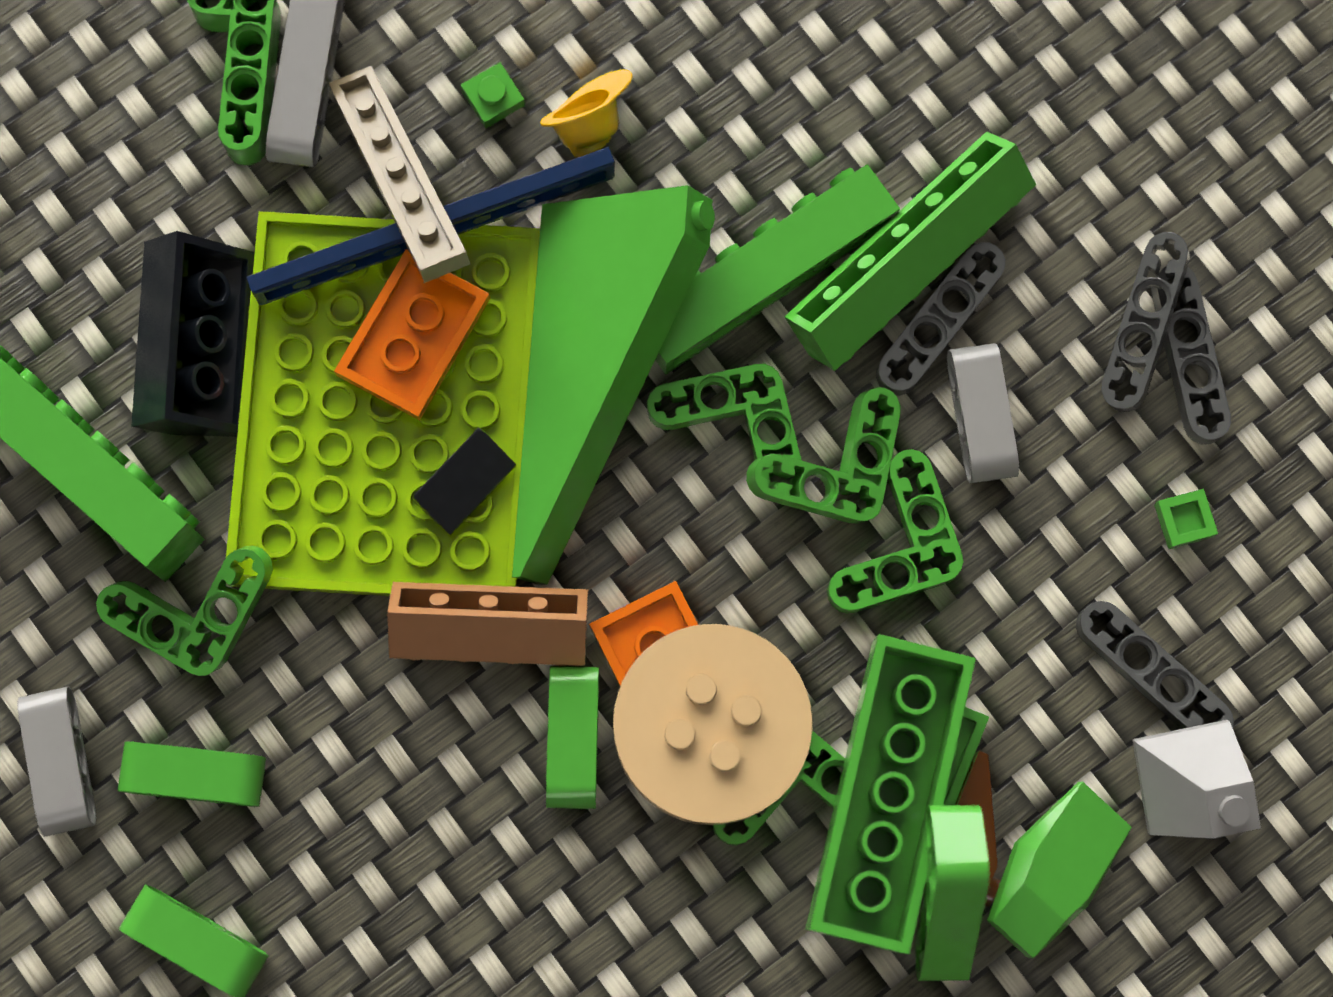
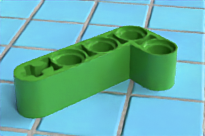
M187 0L196 21L201 27L214 32H228L218 133L231 160L244 166L253 165L259 162L266 154V138L272 108L281 23V10L278 1L220 0L215 7L206 9L201 7L205 0ZM255 1L267 2V5L260 11H247L250 4ZM251 44L263 45L259 53L246 56L242 54L243 50ZM253 87L258 89L257 94L249 100L237 98L238 94L245 88ZM241 120H245L250 135H246L244 138V125ZM243 138V143H236V141Z
M928 805L926 810V844L929 868L915 944L916 976L918 981H969L989 885V861L982 810L980 805Z

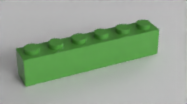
M985 132L784 316L809 356L836 371L1036 186L1015 143Z
M868 164L856 172L853 168L844 170L830 182V189L818 197L814 193L806 195L791 208L792 214L780 222L776 218L768 220L754 231V239L742 247H739L737 243L727 247L715 257L714 261L716 264L702 273L698 269L655 359L665 375L864 244L900 211V207Z

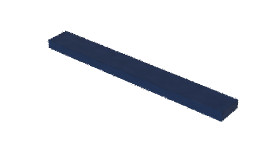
M609 147L443 207L459 235L609 181L615 177V161ZM394 223L255 273L246 278L258 304L265 305L401 256L408 248Z

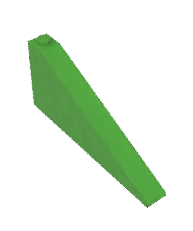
M688 185L542 204L512 577L538 585L548 584L710 247V232L715 220L712 207L713 200Z

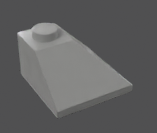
M1222 720L1132 739L1147 832L1150 835L1213 839L1261 829L1254 781L1230 721Z

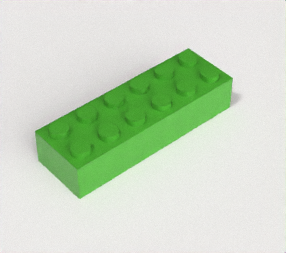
M0 345V438L146 568L166 582L205 540L194 530L200 521L170 494L162 501L159 497L165 491L134 462L126 469L124 466L130 460L98 430L90 437L89 435L95 429L64 400L61 399L59 401L60 398Z
M878 634L872 641L805 930L899 954H910L929 868L926 844V810L928 805H943L976 658Z

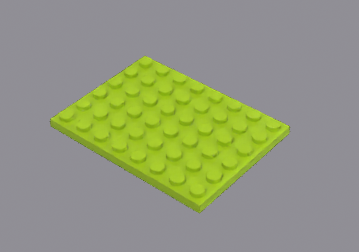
M259 211L253 274L392 225L395 222L393 219ZM484 225L458 235L467 252L470 264L450 273L488 292L491 299L420 421L341 379L334 372L401 256L265 305H259L251 291L226 558L231 552L245 546L262 548L269 555L273 567L271 578L265 589L390 596L393 582L517 587V578L512 577L540 228ZM480 427L517 466L450 536L415 504L413 496L473 432ZM250 558L239 562L238 565L244 569L242 577L237 584L229 586L226 583V586L241 587L247 578L257 576L258 573L252 569L254 560Z

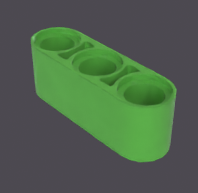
M550 666L546 808L596 809L599 667Z
M125 742L117 791L139 795L260 807L266 757L159 744Z
M147 884L144 885L119 927L120 931L233 997L246 996L269 957L266 952Z

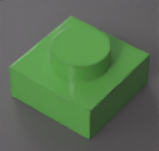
M501 62L461 84L464 96L485 129L525 106L524 98Z
M1204 489L1159 500L1154 504L1168 550L1218 535Z

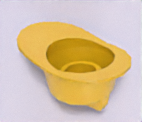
M617 70L592 80L576 91L557 110L542 118L540 124L543 127H553L561 142L570 149L576 158L602 149L610 141L611 136L619 129L616 98L631 83L632 73L629 70Z

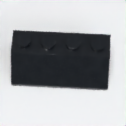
M180 231L144 242L131 427L170 435L237 437L251 289L246 277L253 275L255 252Z

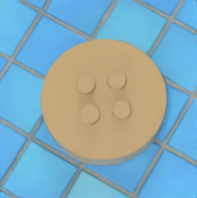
M702 624L679 629L657 640L636 659L624 677L618 691L613 717L614 740L618 758L625 774L636 790L649 803L669 816L702 825H722L738 822L768 808L790 788L798 777L807 758L812 737L810 700L805 685L793 664L776 646L761 636L742 628L722 624Z

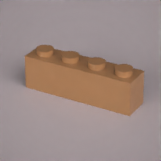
M393 582L387 612L389 658L585 666L588 590Z

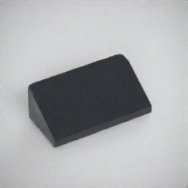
M479 427L414 494L413 500L416 505L451 536L517 465Z

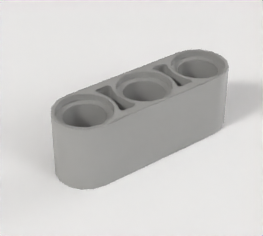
M993 343L949 349L947 352L948 376L964 469L968 482L976 483L1018 477V451L998 345Z
M68 686L19 697L17 703L18 716L36 819L42 835L46 837L94 826L96 824L95 803L78 708L72 689Z

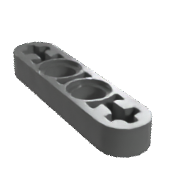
M1174 232L1156 234L1149 240L1145 248L1102 381L1101 391L1104 399L1111 408L1119 412L1136 410L1143 404L1147 396L1189 266L1190 253L1185 240ZM1168 244H1174L1175 252L1180 256L1178 260H1170L1165 271L1167 278H1174L1172 284L1159 277H1147L1149 271L1156 275L1159 274L1161 260L1155 253L1157 250L1165 251ZM1149 288H1159L1166 293V303L1159 311L1147 312L1140 306V297ZM1137 332L1146 333L1152 339V348L1142 357H1133L1125 349L1128 337ZM1120 360L1133 367H1145L1143 374L1133 370L1130 384L1137 392L1134 396L1126 395L1123 402L1118 401L1117 393L1112 390L1114 384H1122L1127 373L1125 367H1118Z
M981 242L974 244L966 251L883 356L876 373V379L881 388H886L896 396H901L909 393L918 384L1000 279L1005 269L1006 260L1003 252L997 246ZM984 257L989 258L992 261L989 269L993 274L989 271H984L976 280L974 286L966 281L976 266V262L972 258L981 261ZM949 290H959L966 296L968 307L959 313L951 312L944 307L942 295ZM922 325L934 327L940 336L939 344L930 349L919 346L914 339V330ZM902 345H905L907 350L901 349L900 347ZM909 351L912 356L916 357L909 365L905 374L910 380L906 381L900 378L896 383L889 379L891 369L887 365L899 366ZM918 359L924 360L925 363L921 364Z
M1166 266L1156 277L1168 282L1170 278H1167L1165 275ZM1188 267L1183 281L1185 288L1179 294L1180 306L1183 309L1173 313L1163 344L1184 430L1192 441L1209 445L1217 442L1228 432L1231 425V414L1198 279L1195 273ZM1151 288L1155 310L1159 311L1166 303V293L1162 289ZM1187 320L1195 325L1198 335L1196 341L1192 343L1179 341L1173 333L1175 322ZM1189 365L1203 367L1208 374L1207 386L1203 388L1191 387L1184 378L1185 368ZM1209 394L1213 395V399H1209L1204 404L1207 416L1209 418L1216 417L1218 423L1211 429V433L1208 432L1206 426H1198L1196 422L1203 415L1201 400L1191 404L1190 399H1201Z
M1097 601L1091 603L1080 612L1077 617L1076 628L1081 639L1179 728L1184 729L1203 725V719L1194 710L1188 712L1186 717L1180 712V710L1193 702L1196 695L1202 701L1194 706L1201 713L1206 715L1214 711L1219 716L1215 722L1228 720L1233 728L1234 718L1228 706L1118 607L1110 602ZM1102 613L1106 614L1109 617L1106 626L1114 635L1117 636L1124 629L1129 636L1118 642L1112 652L1107 645L1114 641V639L1105 631H1101L1098 634L1092 633L1090 628L1094 622L1089 617L1090 614L1095 617ZM1137 643L1147 650L1149 660L1144 669H1132L1125 663L1123 654L1128 644ZM1166 676H1175L1183 682L1185 695L1180 702H1169L1161 695L1160 684Z

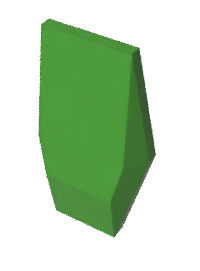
M1083 781L1077 782L1014 843L987 921L1027 958H1034L1089 906L1132 827Z

